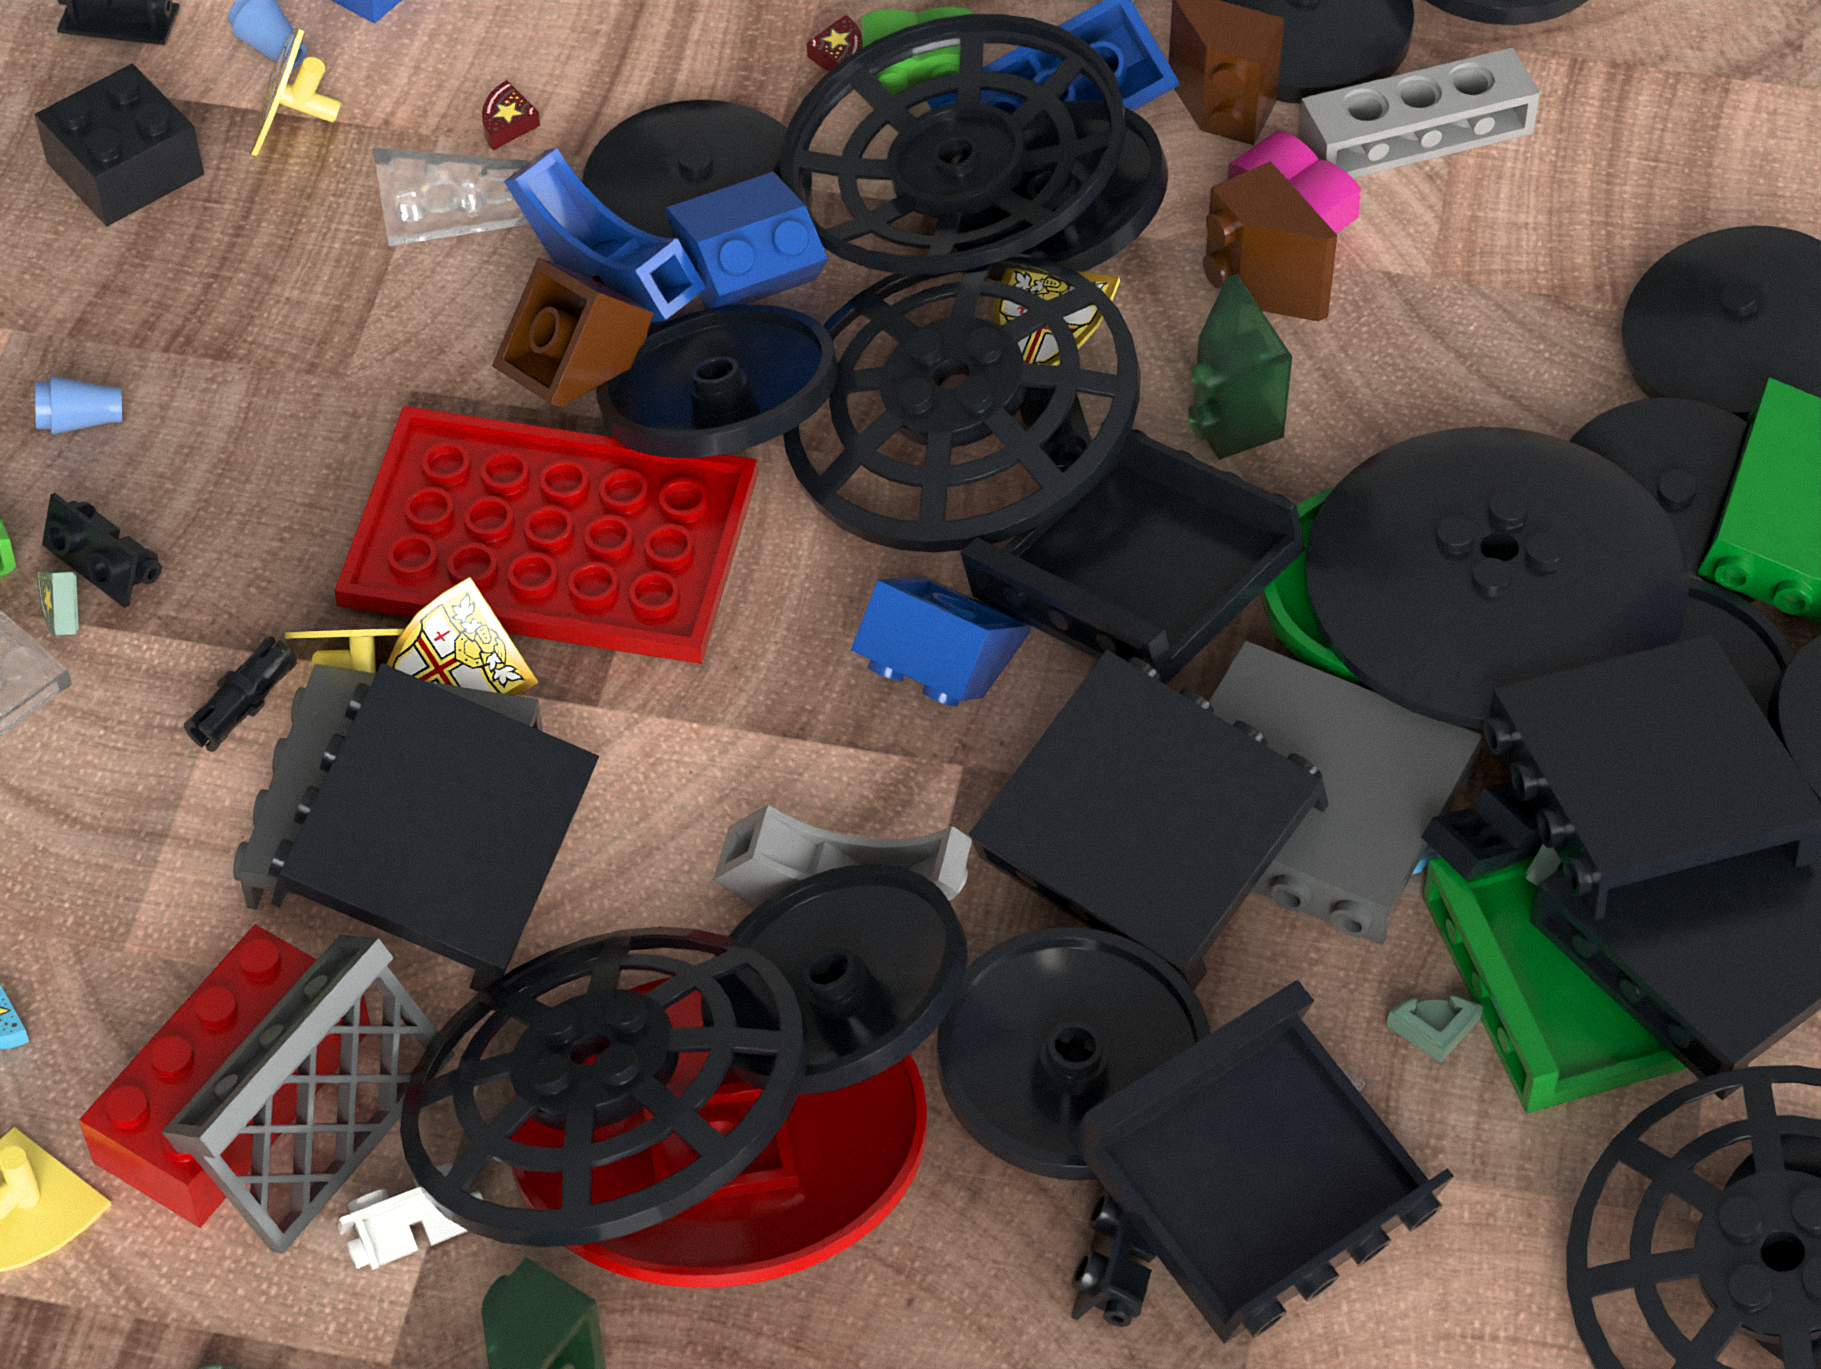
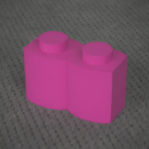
M1277 130L1229 163L1228 180L1271 161L1335 233H1338L1359 217L1361 188L1355 180L1337 165L1318 159L1305 143L1290 133Z

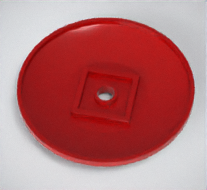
M673 976L641 984L628 990L646 994ZM696 990L664 1009L673 1028L704 1027L701 1014L702 995ZM679 1052L677 1067L666 1087L678 1097L684 1093L700 1073L709 1052ZM908 1054L885 1071L852 1086L824 1093L798 1095L787 1120L765 1150L737 1177L689 1209L664 1222L622 1237L564 1247L586 1261L610 1272L639 1281L687 1288H721L768 1281L802 1271L835 1256L859 1241L884 1220L903 1198L915 1178L923 1158L927 1138L925 1090L915 1061L911 1054ZM598 1055L590 1057L582 1065L594 1063ZM729 1069L720 1087L697 1114L722 1137H725L740 1123L759 1098L763 1089L744 1082ZM642 1108L619 1122L596 1128L594 1143L626 1133L649 1121L654 1115L647 1109ZM530 1117L510 1140L530 1146L561 1148L564 1147L565 1130L547 1127ZM673 1132L662 1141L633 1156L608 1165L592 1168V1204L614 1200L647 1188L684 1169L700 1156ZM511 1166L515 1184L528 1209H562V1172L528 1171Z

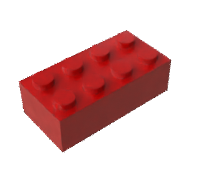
M254 924L81 1116L79 1122L93 1163L201 1228L227 1197L191 1154L177 1152L162 1134V1131L317 959ZM363 994L360 1005V1025H370ZM342 1019L336 1025H342ZM328 1033L317 1045L316 1074H334L340 1067L341 1033ZM359 1034V1043L367 1034ZM298 1068L293 1072V1074H298ZM284 1083L273 1095L271 1124H288L296 1118L297 1083ZM315 1083V1094L325 1083ZM254 1117L248 1124L254 1123ZM253 1133L238 1134L220 1155L234 1174H247L251 1170ZM271 1133L270 1147L282 1133Z

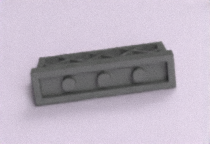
M339 935L162 1131V1134L177 1152L188 1153L195 1158L271 1252L283 1254L401 1118L402 1102L414 1069L411 1073H398L400 1034H414L426 1050L430 1042L439 1033L387 966L394 957L379 938ZM374 983L384 996L382 1025H360L361 996ZM400 1018L406 1025H400ZM342 1019V1025H336ZM328 1033H341L339 1074H316L317 1045ZM359 1034H382L380 1074H357ZM453 1051L444 1059L434 1078L455 1055ZM298 1068V1074H293V1072ZM379 1082L378 1111L368 1122H355L357 1083ZM397 1082H402L397 1088ZM284 1083H297L296 1123L271 1124L273 1095ZM315 1083H339L337 1123H313ZM254 1117V1123L248 1124ZM313 1132H336L335 1160L325 1172H311ZM253 1133L251 1174H234L220 1155L238 1134ZM271 1133H295L293 1173H269ZM292 1183L291 1211L277 1226L267 1214L268 1184ZM243 1184H250V1192Z

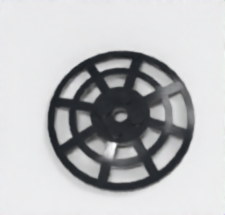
M967 14L939 18L903 28L873 41L848 56L822 77L803 99L789 123L782 144L780 171L783 182L806 205L822 246L841 259L868 269L897 274L934 275L970 270L1002 261L1038 245L1062 230L1088 208L1107 185L1119 162L1126 136L1125 108L1116 77L1104 58L1083 39L1061 27L1034 18L1007 14ZM984 44H1009L1029 47L1054 55L1063 60V62L1041 86L1032 80L1013 74L983 72ZM960 46L959 73L921 82L901 91L895 96L874 77V75L913 56L941 48ZM1082 73L1092 82L1104 101L1109 118V130L1077 140L1072 116L1059 97ZM855 90L874 109L854 130L844 147L842 156L808 151L811 140L823 120L851 91ZM981 91L1008 93L1027 101L1010 115L998 107L980 103ZM957 93V103L935 108L917 118L908 111V109L930 99ZM1045 113L1058 131L1060 145L1027 151L1023 132ZM887 124L899 133L891 144L887 160L862 158L870 142ZM1105 152L1094 173L1074 196L1055 212L1045 208L1064 187L1073 170L1075 161ZM969 156L960 163L950 164L954 157ZM1056 166L1048 183L1031 201L1013 191L1021 182L1025 172ZM804 171L838 176L842 200L854 219L828 229L822 228L807 205L803 187ZM857 179L891 180L897 197L870 211L859 195ZM992 206L1009 215L1007 218L987 227L959 233L963 216L979 213ZM913 211L925 216L938 218L934 235L906 232L889 224ZM1022 224L1030 226L1026 230L998 242L962 252H954L955 247L969 246L991 240L1014 230ZM872 233L883 240L897 245L929 249L927 256L895 255L868 250L851 244L849 241Z
M1018 253L1002 261L964 271L934 275L894 273L855 295L823 325L833 342L838 334L860 315L870 320L849 343L840 358L837 382L829 396L832 423L841 444L845 447L844 451L819 476L810 464L803 448L799 426L783 434L785 451L801 489L822 514L849 533L868 542L898 550L932 553L963 550L976 537L990 544L1005 541L1040 526L1069 508L1098 482L1117 458L1132 430L1140 401L1141 371L1132 334L1119 309L1098 286L1078 272L1049 259ZM1006 268H1014L1048 275L1076 289L1044 301L1038 295L1017 286L990 282L987 279L991 269L1006 270ZM964 272L961 282L947 283L924 289L901 299L893 305L883 301L890 295L922 281L952 273ZM981 296L1007 300L1028 310L1002 326L986 319L976 318ZM956 297L950 318L941 319L918 328L904 316L906 313L928 303ZM1093 304L1097 307L1113 335L1118 358L1117 375L1080 369L1077 343L1063 317ZM1047 326L1058 345L1060 366L1025 363L1017 342ZM882 330L899 343L887 358L884 366L853 370L865 348ZM951 376H968L956 388L944 389L940 387L943 381ZM1027 387L1055 389L1045 411L1025 431L1013 416L1025 398ZM880 390L886 411L859 434L849 415L848 394ZM1076 392L1113 398L1110 410L1096 437L1080 457L1062 473L1040 447L1050 439L1064 421L1074 402ZM897 431L911 441L927 446L924 466L896 461L879 453L877 449ZM992 434L1005 446L999 451L980 459L958 465H950L952 447L972 444ZM1018 463L1026 469L1041 487V489L1030 496L999 510L966 519L945 521L948 487L962 486L985 480L1012 468ZM862 465L868 471L888 481L911 487H922L920 521L899 520L872 513L847 501L837 491Z
M663 926L623 929L587 937L550 950L512 969L502 979L496 980L481 990L449 1019L430 1042L411 1075L402 1102L400 1134L405 1159L425 1198L445 1218L473 1234L502 1243L535 1247L584 1245L622 1237L664 1222L702 1202L737 1177L765 1150L787 1120L802 1089L808 1063V1030L795 992L778 967L757 950L728 936L699 929ZM671 948L698 950L718 956L693 966L685 961L662 955L628 954V952L633 950ZM746 967L758 973L772 991L779 1012L780 1031L737 1028V1020L731 1001L716 980ZM621 970L655 971L673 976L646 994L616 989ZM591 975L588 990L585 994L568 999L553 1007H549L536 1000L539 996L565 983ZM696 990L703 996L711 1009L713 1027L673 1028L664 1009ZM491 1010L495 1011L472 1037L460 1059L458 1068L434 1078L444 1059L462 1037ZM510 1018L528 1027L512 1052L480 1060L489 1042ZM679 1052H709L700 1073L684 1093L678 1097L666 1087L677 1067ZM735 1052L776 1056L774 1068L759 1098L740 1123L725 1137H722L697 1114L722 1084L732 1064ZM598 1055L594 1063L582 1065L590 1057ZM510 1077L517 1096L487 1124L476 1108L473 1094L474 1086ZM453 1094L457 1119L472 1144L445 1177L433 1165L422 1145L418 1122L421 1108ZM642 1108L647 1109L654 1115L649 1121L626 1133L594 1143L596 1128L619 1122ZM530 1117L547 1127L565 1130L564 1147L561 1148L530 1146L512 1141L510 1138ZM673 1132L700 1156L684 1169L647 1188L614 1200L592 1204V1168L608 1165L633 1156L662 1141ZM492 1158L502 1164L522 1170L548 1173L562 1172V1209L533 1210L505 1207L476 1198L466 1191Z
M1799 1065L1752 1066L1713 1074L1676 1089L1640 1112L1611 1140L1585 1181L1574 1207L1566 1246L1568 1295L1577 1334L1593 1369L1625 1368L1610 1349L1596 1318L1592 1297L1634 1288L1637 1303L1649 1329L1664 1349L1676 1360L1671 1369H1734L1720 1363L1716 1359L1737 1332L1759 1341L1781 1344L1785 1369H1815L1811 1341L1821 1338V1179L1806 1173L1785 1170L1780 1136H1797L1821 1141V1120L1795 1115H1776L1771 1084L1799 1083L1821 1087V1069ZM1743 1087L1748 1119L1734 1121L1706 1132L1680 1149L1672 1158L1639 1140L1653 1124L1681 1106L1719 1091ZM1751 1139L1756 1174L1734 1182L1723 1191L1690 1170L1698 1162L1715 1151L1739 1141ZM1621 1162L1652 1181L1644 1193L1634 1218L1629 1244L1630 1259L1588 1268L1587 1244L1593 1213L1608 1177L1617 1164ZM1670 1193L1703 1213L1697 1228L1694 1247L1651 1254L1655 1224L1663 1204ZM1779 1241H1787L1797 1245L1802 1250L1804 1259L1796 1269L1788 1272H1778L1772 1270L1763 1262L1762 1254L1769 1245ZM1698 1278L1702 1293L1714 1312L1692 1341L1682 1334L1668 1315L1657 1292V1283Z

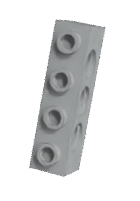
M1512 47L1302 98L1298 139L1305 143L1318 159L1329 161L1343 169L1352 178L1533 134L1540 91Z

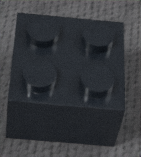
M133 63L34 114L47 164L106 226L121 220L204 175L194 125Z

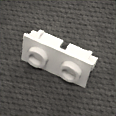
M447 1163L436 1168L446 1177L453 1168V1164ZM415 1177L413 1181L416 1188L390 1198L387 1189H381L351 1201L347 1204L350 1214L341 1217L338 1224L340 1235L353 1229L356 1231L358 1238L346 1243L355 1268L358 1269L369 1264L371 1270L418 1251L417 1244L409 1227L411 1225L422 1222L431 1246L465 1233L468 1230L445 1218L425 1198ZM479 1191L471 1193L472 1196L483 1200Z

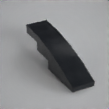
M1511 781L1485 787L1472 808L1433 817L1421 836L1466 881L1509 867L1538 853L1543 844L1538 833L1534 812L1527 801L1522 802L1517 798Z

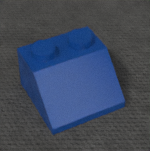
M774 171L666 207L665 209L675 237L679 240L707 287L699 293L705 310L724 306L746 305L815 281L828 260L806 205Z
M925 576L877 580L851 651L870 659L868 668L873 672L902 681L904 676H907L925 685L922 693L927 697L946 705L958 706L959 701L973 700L985 696L1027 638L1031 626Z

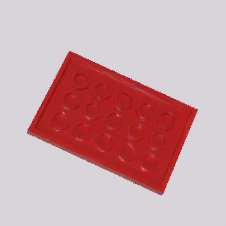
M403 406L334 590L337 606L413 618L418 611L441 593L471 576L508 634L702 664L758 477L757 459L726 454L699 458L653 456L630 449L613 437Z

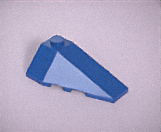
M1104 0L1058 25V27L1083 39L1104 58L1116 77L1124 107L1132 111L1180 85L1175 73L1131 0ZM1020 46L984 66L983 72L1013 74L1032 80L1042 86L1063 60L1051 54ZM1082 73L1059 97L1062 102L1078 100L1103 101L1092 82ZM981 91L980 103L998 107L1010 115L1027 101L1008 93ZM957 93L928 100L927 103L931 110L957 103Z

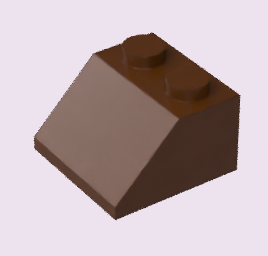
M1172 0L1168 63L1180 84L1174 90L1201 131L1255 145L1277 102L1284 18L1221 0Z
M1271 161L1211 187L1209 215L1206 217V227L1208 230L1206 256L1203 258V268L1209 282L1215 288H1221L1238 307L1313 321L1327 318L1337 234Z
M538 257L492 367L548 403L562 407L631 368L638 350L643 346L647 338L648 327L654 313L591 276Z

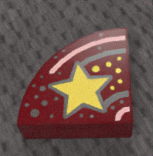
M844 15L807 42V57L830 72L848 56L863 48L862 35L858 26L851 18Z
M508 80L497 86L485 100L482 109V121L486 141L492 150L540 126L539 111Z

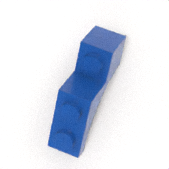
M557 148L544 150L504 181L553 263L588 276L599 275L605 285L652 311L654 315L651 322L666 321L707 288L677 238H664L646 233L621 219L589 191L567 164Z

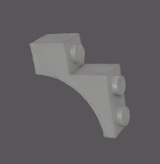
M768 804L729 826L713 880L753 906L758 907L784 888L817 873L849 865L885 864L909 869L921 874L941 889L950 901L959 894L967 880L968 870L966 863L972 839L953 826L929 835L906 839H870L848 836L806 824Z

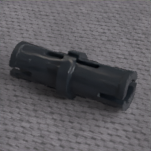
M266 637L243 665L236 671H227L217 682L219 689L184 723V728L189 737L198 746L203 747L205 745L207 751L215 752L239 723L248 715L255 716L265 705L263 699L268 692L297 665V659L292 650L281 640L276 643L275 637Z

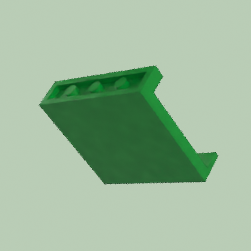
M1769 377L1747 415L1746 422L1750 424L1746 440L1712 545L1699 565L1696 575L1716 582L1726 589L1738 591L1777 607L1785 613L1799 616L1821 626V398Z
M1536 855L1509 867L1467 881L1442 857L1429 860L1423 900L1471 1000L1483 1007L1481 1021L1526 1114L1686 1069L1675 1056L1530 922L1538 886L1526 879V872Z

